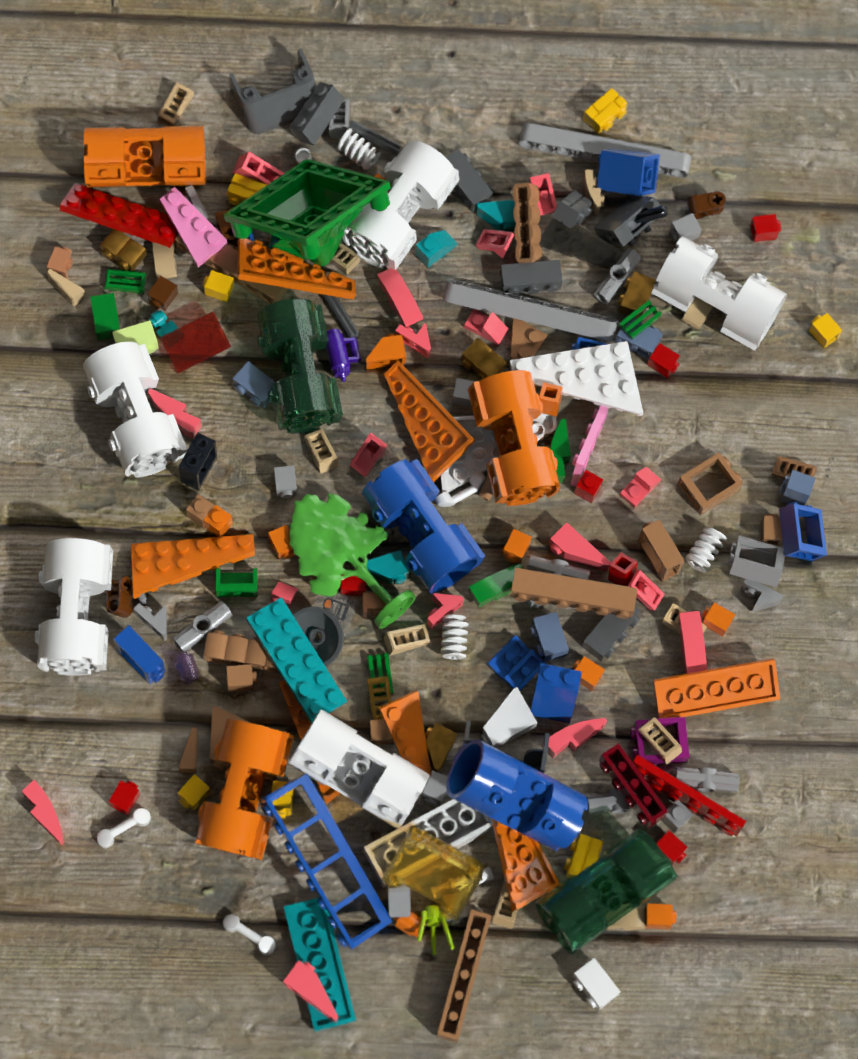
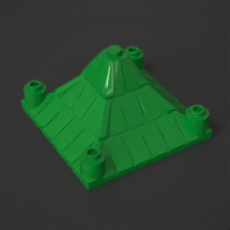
M305 159L225 213L224 218L226 222L231 224L233 235L239 239L249 237L253 231L252 228H255L288 242L303 258L310 260L312 263L325 266L333 259L343 239L345 230L361 213L365 205L370 203L371 208L376 211L387 209L390 205L388 190L391 186L387 180Z

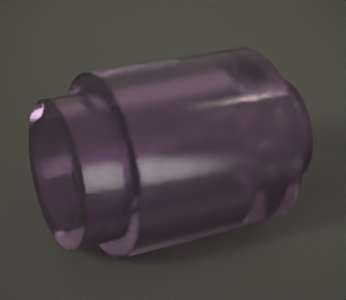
M182 652L176 655L173 663L180 680H183L184 684L198 680L200 672L193 654Z

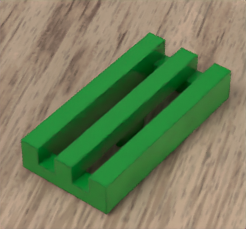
M107 269L105 290L144 294L147 273ZM110 276L138 278V279H141V281L129 280V279H124V278H122V279L110 278Z
M650 300L619 323V327L631 340L662 316V313L657 311V308L651 304ZM647 308L649 309V310L646 311L643 315H641L638 319H636L633 323H631L628 327H626V325H627L629 322H631L634 318H636L638 315H640V314H641L643 311H645ZM650 314H654L653 317H651L648 321H646L643 325H641L639 328H637L634 332L631 333V329L637 326Z
M388 653L376 656L369 655L370 678H375L373 661H377L378 675L383 677L381 660H385L390 694L394 695ZM386 692L374 693V697L386 695Z

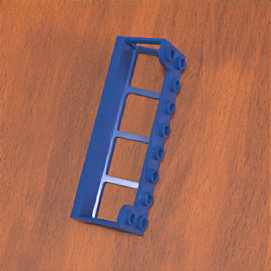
M307 773L261 799L263 803L260 805L262 811L266 816H271L276 821L273 825L279 835H284L286 839L285 847L290 854H295L297 858L295 864L301 873H306L308 877L306 883L310 890L317 892L319 898L316 900L321 909H326L330 916L327 919L332 928L337 927L338 933L335 937L341 946L354 949L393 922ZM302 785L317 814L289 832L276 811L273 801L296 786ZM321 819L336 844L338 852L310 869L294 842L293 836ZM342 856L360 888L335 906H331L317 882L315 874ZM361 894H364L380 922L350 939L336 912Z

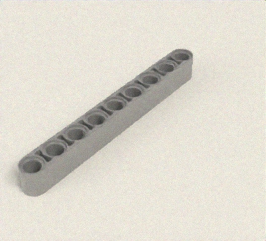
M532 123L523 124L519 145L527 149L598 162L601 150L605 149L660 154L658 174L678 178L688 176L691 156L687 153Z
M447 279L443 294V300L449 303L605 341L614 340L618 321L614 318L454 279Z

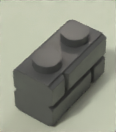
M573 191L558 203L553 213V218L559 222L563 221V224L569 228L576 224L580 225L584 219L590 216L592 212L590 207L593 203L587 197H582V194Z

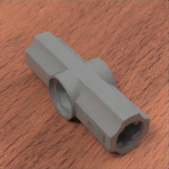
M627 249L616 265L611 267L609 274L594 292L597 300L608 304L619 288L625 284L626 279L641 261V257L636 251ZM619 274L622 276V278L618 279L615 278L613 275Z
M532 555L530 556L527 570L588 580L590 573L589 570L570 566L568 562L560 559H553L551 561Z
M220 601L203 615L197 616L193 623L172 639L176 646L185 653L201 639L207 638V634L212 633L214 629L229 619L232 613L226 604ZM201 623L208 625L205 630H199L197 626Z
M706 767L699 769L676 768L675 778L691 788H697L698 791L738 792L739 774L717 772L716 769Z
M616 789L610 790L608 793L586 796L589 814L603 812L624 813L633 809V807L629 808L624 801L625 796Z

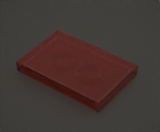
M214 311L160 337L177 374L231 348Z

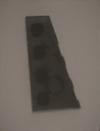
M554 218L542 234L539 243L542 248L607 269H611V267L616 265L623 255L621 250L582 226L576 224L569 228L563 224V221L559 222Z

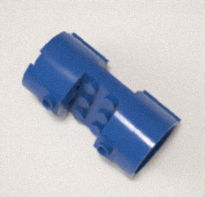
M405 459L394 463L379 473L380 476L375 479L374 483L369 481L363 488L361 494L372 509L371 512L375 521L379 522L386 529L398 526L401 535L410 542L412 551L409 552L406 558V564L421 579L431 594L451 587L483 561L484 553L463 523L447 526L431 503L436 499L439 489L418 459L410 460L409 462Z
M478 739L469 742L467 745L463 744L453 759V765L447 779L446 790L450 798L554 851H558L561 847L567 848L577 837L584 824L581 818L583 811L588 809V801L584 794Z

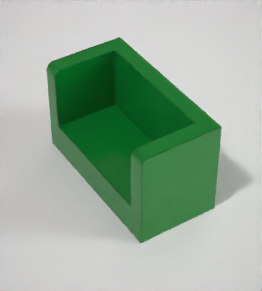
M114 293L91 296L97 340L113 338L112 332L120 330Z
M216 568V596L258 597L257 568H253L251 573H221L220 568Z

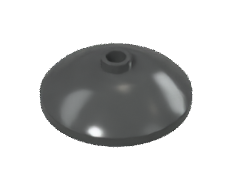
M317 606L306 607L297 611L293 615L324 665H330L341 653L344 643V633L338 618L329 610ZM318 633L322 635L321 640L318 639Z

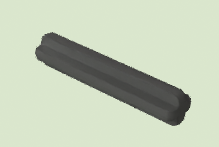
M352 121L349 124V129L353 130L352 133L359 134L358 136L394 155L399 154L401 150L400 144L356 121Z
M323 295L348 337H357L359 331L339 299L335 296Z

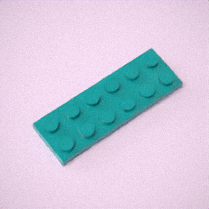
M282 597L246 617L247 623L311 724L321 709L329 714L347 703L345 696Z
M317 898L284 906L296 960L302 963L306 961L315 968L314 972L317 974L338 1015V1020L335 1023L307 1002L314 1032L356 1022L334 930L327 919L330 915L326 909H321L316 900Z

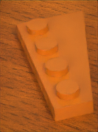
M415 690L379 707V710L399 756L431 775L419 693Z

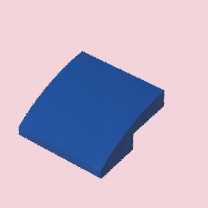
M514 635L486 665L512 689L518 687L520 691L538 673L540 664L546 663L533 649H529L517 635Z

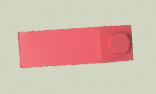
M247 152L238 158L232 172L234 175L237 173L266 185L285 174L251 152Z
M565 523L550 538V550L555 555H560L563 559L607 572L609 570L611 562L568 523Z
M298 961L283 981V984L336 1023L338 1015L317 974L314 972L315 968L306 961L304 963Z

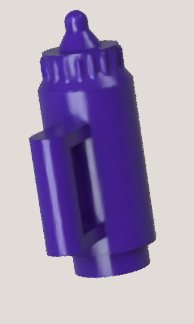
M331 329L324 333L325 337L323 338L330 369L335 378H340L342 382H345L346 376L350 374V363L361 361L357 339L355 337L344 338L339 329ZM345 344H350L352 357H348Z

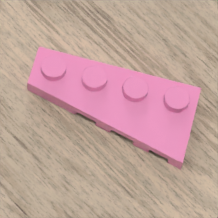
M176 187L160 198L163 208L176 227L180 238L184 241L197 267H200L228 244L227 239Z
M600 406L599 409L595 408L592 416L594 422L593 424H588L585 432L588 436L586 439L582 438L579 446L581 452L580 454H575L572 465L575 466L570 484L576 487L581 479L582 472L586 469L590 454H592L596 440L609 410L607 407Z

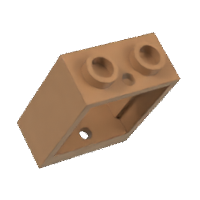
M720 452L680 476L678 485L700 515L740 491L742 487L740 475L737 472L734 473L730 467L729 460L722 456ZM716 463L732 485L711 499L706 500L691 479Z
M660 520L647 522L642 526L638 543L663 582L680 573L684 559Z

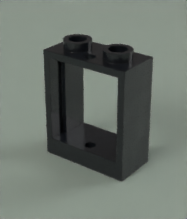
M197 432L178 466L181 483L197 491L201 489L218 458L215 440Z

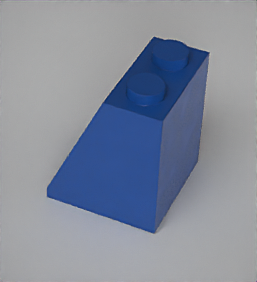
M617 149L601 150L598 158L600 167L596 177L597 188L634 196L656 193L660 154Z
M541 663L530 710L533 716L570 724L582 671Z

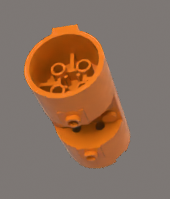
M204 126L84 129V175L87 187L205 185Z
M514 370L498 373L473 382L467 390L476 426H482L486 430H493L500 456L492 458L486 465L495 503L519 506L538 502L537 499L543 498L545 495L549 498L558 493L561 488L556 472L558 466L557 459L550 448L537 447V436L533 433L532 429L533 420L543 413V403L539 399L538 393H536L532 374L525 370Z
M227 719L222 739L216 745L214 755L215 760L231 766L226 770L225 779L227 781L225 788L220 793L221 804L204 801L203 805L199 808L198 822L200 824L195 839L196 844L259 860L263 859L273 818L256 814L266 774L284 777L294 739L293 735L253 723Z

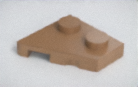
M513 318L510 360L536 356L547 339V334L522 320Z

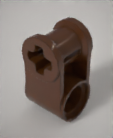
M719 191L696 194L687 198L690 214L693 213L696 219L720 214L726 202L725 195Z
M231 209L215 212L220 233L227 239V243L237 247L238 237L233 235L231 224L226 222L224 214Z
M124 576L117 581L112 580L111 590H106L107 612L122 618L129 617L133 611V582L128 576Z

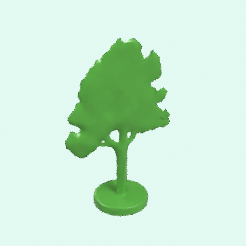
M329 493L327 503L320 500L318 496L309 494L305 495L301 501L298 502L296 500L294 502L289 543L293 548V553L299 556L300 575H315L317 577L316 580L309 581L310 590L316 595L334 596L337 594L341 580L350 576H357L386 605L374 620L379 629L389 626L402 616L415 601V594L411 590H407L393 599L370 574L366 566L368 563L366 555L371 553L383 540H386L389 532L384 531V527L377 525L376 528L365 527L368 523L366 513L360 512L357 518L348 517L347 513L351 506L339 495ZM345 561H349L356 570H346L343 568V564Z

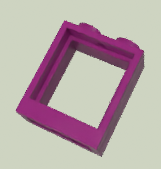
M685 717L657 719L662 726H675L676 741L682 748V753L669 763L687 762L690 756ZM651 719L636 720L633 725L634 727H631V739H635L636 747H633V758L635 759L639 755L652 764H665L658 754L644 755L643 736L638 729Z

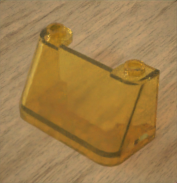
M410 826L381 880L391 888L401 887L402 884L410 887L412 890L440 904L439 909L442 916L457 921L482 879L484 866L475 858L421 828Z

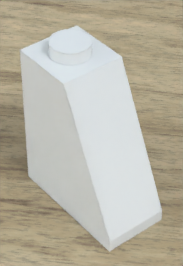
M518 687L512 690L483 727V735H481L483 742L494 748H498L536 728L537 721Z

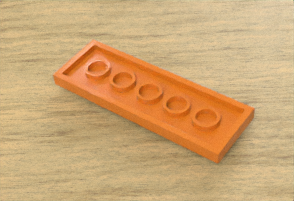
M774 658L653 680L658 719L687 717L780 700L776 661Z

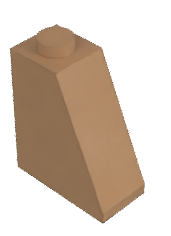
M214 705L211 722L210 763L213 764L212 767L223 772L231 765L215 760L214 750L216 745L219 744L220 739H222L227 719L248 721Z

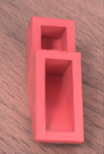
M390 268L377 274L380 287L387 295L390 305L404 326L407 327L423 320V316L411 292L397 269Z
M149 389V399L155 409L167 415L173 414L180 432L194 439L201 428V419L186 413V404L153 389Z
M700 611L679 612L684 674L707 670Z
M599 718L582 721L554 733L549 737L548 753L554 758L568 746L575 752L603 729L607 724V720Z
M33 780L22 790L23 795L35 806L30 813L62 845L64 838L58 816L44 790Z

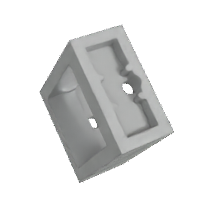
M739 535L737 543L733 542L727 564L731 566L729 574L777 587L783 570L784 548ZM739 556H742V557H745V558H749V559H752V560H756V561H759V562L767 563V564H770V565H772V566H768V565H764V564L757 563V562H754V561H750V560H747V559H743V558H740Z

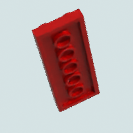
M74 183L60 204L59 211L169 248L178 236L176 227L166 213L85 187L84 185Z
M639 755L634 759L633 764L653 790L664 792L668 795L667 798L673 802L679 800L691 813L700 814L704 817V821L711 825H718L722 828V832L729 836L734 835L737 837L746 820Z

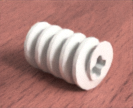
M350 128L341 137L338 150L344 151V154L350 156L352 161H356L357 165H362V169L368 170L378 161L381 152L375 155L376 148L373 147L369 150L370 143L368 142L363 145L364 138L357 141L359 134L355 133L351 136L353 130Z
M704 528L702 534L698 537V541H695L694 547L690 549V553L685 557L687 563L695 570L705 573L706 570L703 566L710 567L707 559L714 561L715 558L711 553H719L715 547L722 548L723 544L720 540L726 542V536L716 529Z
M445 615L443 617V622L445 623L442 627L444 632L442 633L443 640L441 641L443 646L441 654L443 658L451 660L466 658V655L461 653V651L467 650V647L461 645V643L467 642V639L462 637V635L468 634V631L462 629L469 625L467 622H463L466 619L465 616Z

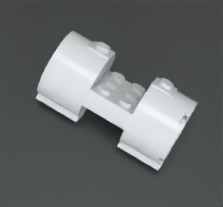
M414 140L408 141L397 158L394 157L392 162H388L384 168L385 179L392 184V189L388 193L390 205L387 209L376 211L368 203L344 232L343 240L347 246L352 245L357 251L356 254L362 260L377 268L382 269L386 266L388 269H397L417 241L416 231L409 226V221L419 208L432 209L434 207L439 210L459 181V171L453 168L452 164L440 152L425 143Z
M682 236L676 243L677 248L672 253L670 252L656 279L659 283L654 285L652 294L684 312L688 310L696 297L727 314L720 332L755 351L777 317L787 293L770 285V282L766 281L767 278L759 273L756 275L753 273L749 276L744 286L735 281L729 282L723 274L716 271L712 272L718 258L714 248L709 245H698Z
M135 342L116 343L102 348L89 356L83 364V369L90 384L87 387L90 398H94L95 403L99 406L115 407L117 417H121L123 424L112 431L108 442L111 451H115L116 456L119 457L125 475L130 476L134 474L135 478L149 476L166 469L165 466L169 462L173 461L176 463L179 459H182L187 452V447L174 415H167L161 412L153 413L145 395L149 389L157 387L159 380L145 344L139 345Z
M78 538L56 539L46 544L45 563L43 564L42 571L39 572V583L42 584L45 590L58 594L61 597V605L57 606V617H60V619L44 621L39 624L38 631H35V643L39 646V669L46 672L52 669L59 675L70 676L90 675L91 670L96 672L106 670L109 630L105 624L88 621L90 596L101 594L105 590H111L113 550L110 545Z
M321 709L288 764L303 773H307L309 777L324 786L328 785L361 805V808L392 827L400 828L413 808L419 794L423 791L430 774L395 753L392 755L357 735V730Z

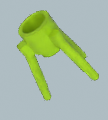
M436 905L425 907L424 911H421V922L417 940L421 941L426 922L427 926L431 927L432 955L435 956L436 926H439L440 922H442L449 947L453 950L454 945L445 919V911Z

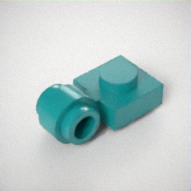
M156 310L150 315L148 321L151 320L154 329L159 328L156 331L157 336L168 348H171L184 338V333L172 320L166 324L168 319L166 314L162 310Z

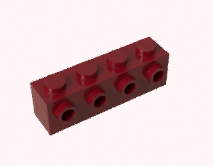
M616 744L601 754L599 759L601 770L605 774L608 773L613 779L611 782L614 788L623 793L625 803L629 808L633 807L636 811L638 821L642 825H646L647 828H650L665 818L668 810L620 744Z

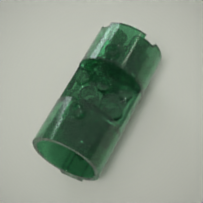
M287 299L265 306L257 314L260 336L257 337L258 347L262 348V353L266 357L273 360H281V370L286 375V378L273 383L271 390L268 391V401L272 403L273 410H275L278 429L280 431L287 429V433L300 434L317 431L320 426L326 423L328 426L333 423H339L343 412L336 378H330L323 373H316L312 355L320 349H325L329 341L322 305H316L307 299Z
M637 829L604 852L602 858L575 877H569L536 900L535 906L547 928L558 938V943L572 955L605 932L608 927L633 909L643 905L674 883L678 876L670 860L666 858L654 840L642 829Z

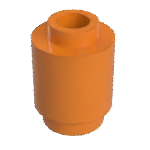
M411 912L409 917H394L395 927L409 936L418 937L421 917Z

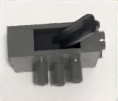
M632 195L595 226L594 229L605 244L624 247L628 243L629 246H634L636 244L635 239L641 236L640 232L644 230L645 233H649L652 229L649 224L656 219L666 217L668 215V208L660 206L659 202L653 197Z

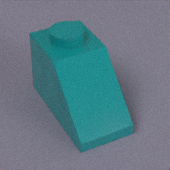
M514 199L477 203V216L498 231L510 232L515 230L517 223L514 219V207L516 204Z
M446 230L430 233L416 244L415 255L429 268L455 248L458 243Z
M401 550L368 560L366 565L373 577L387 584H401L409 576Z

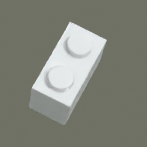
M595 958L581 967L572 976L576 988L579 991L583 990L588 996L586 997L588 1004L592 1008L596 1007L598 1011L621 993Z

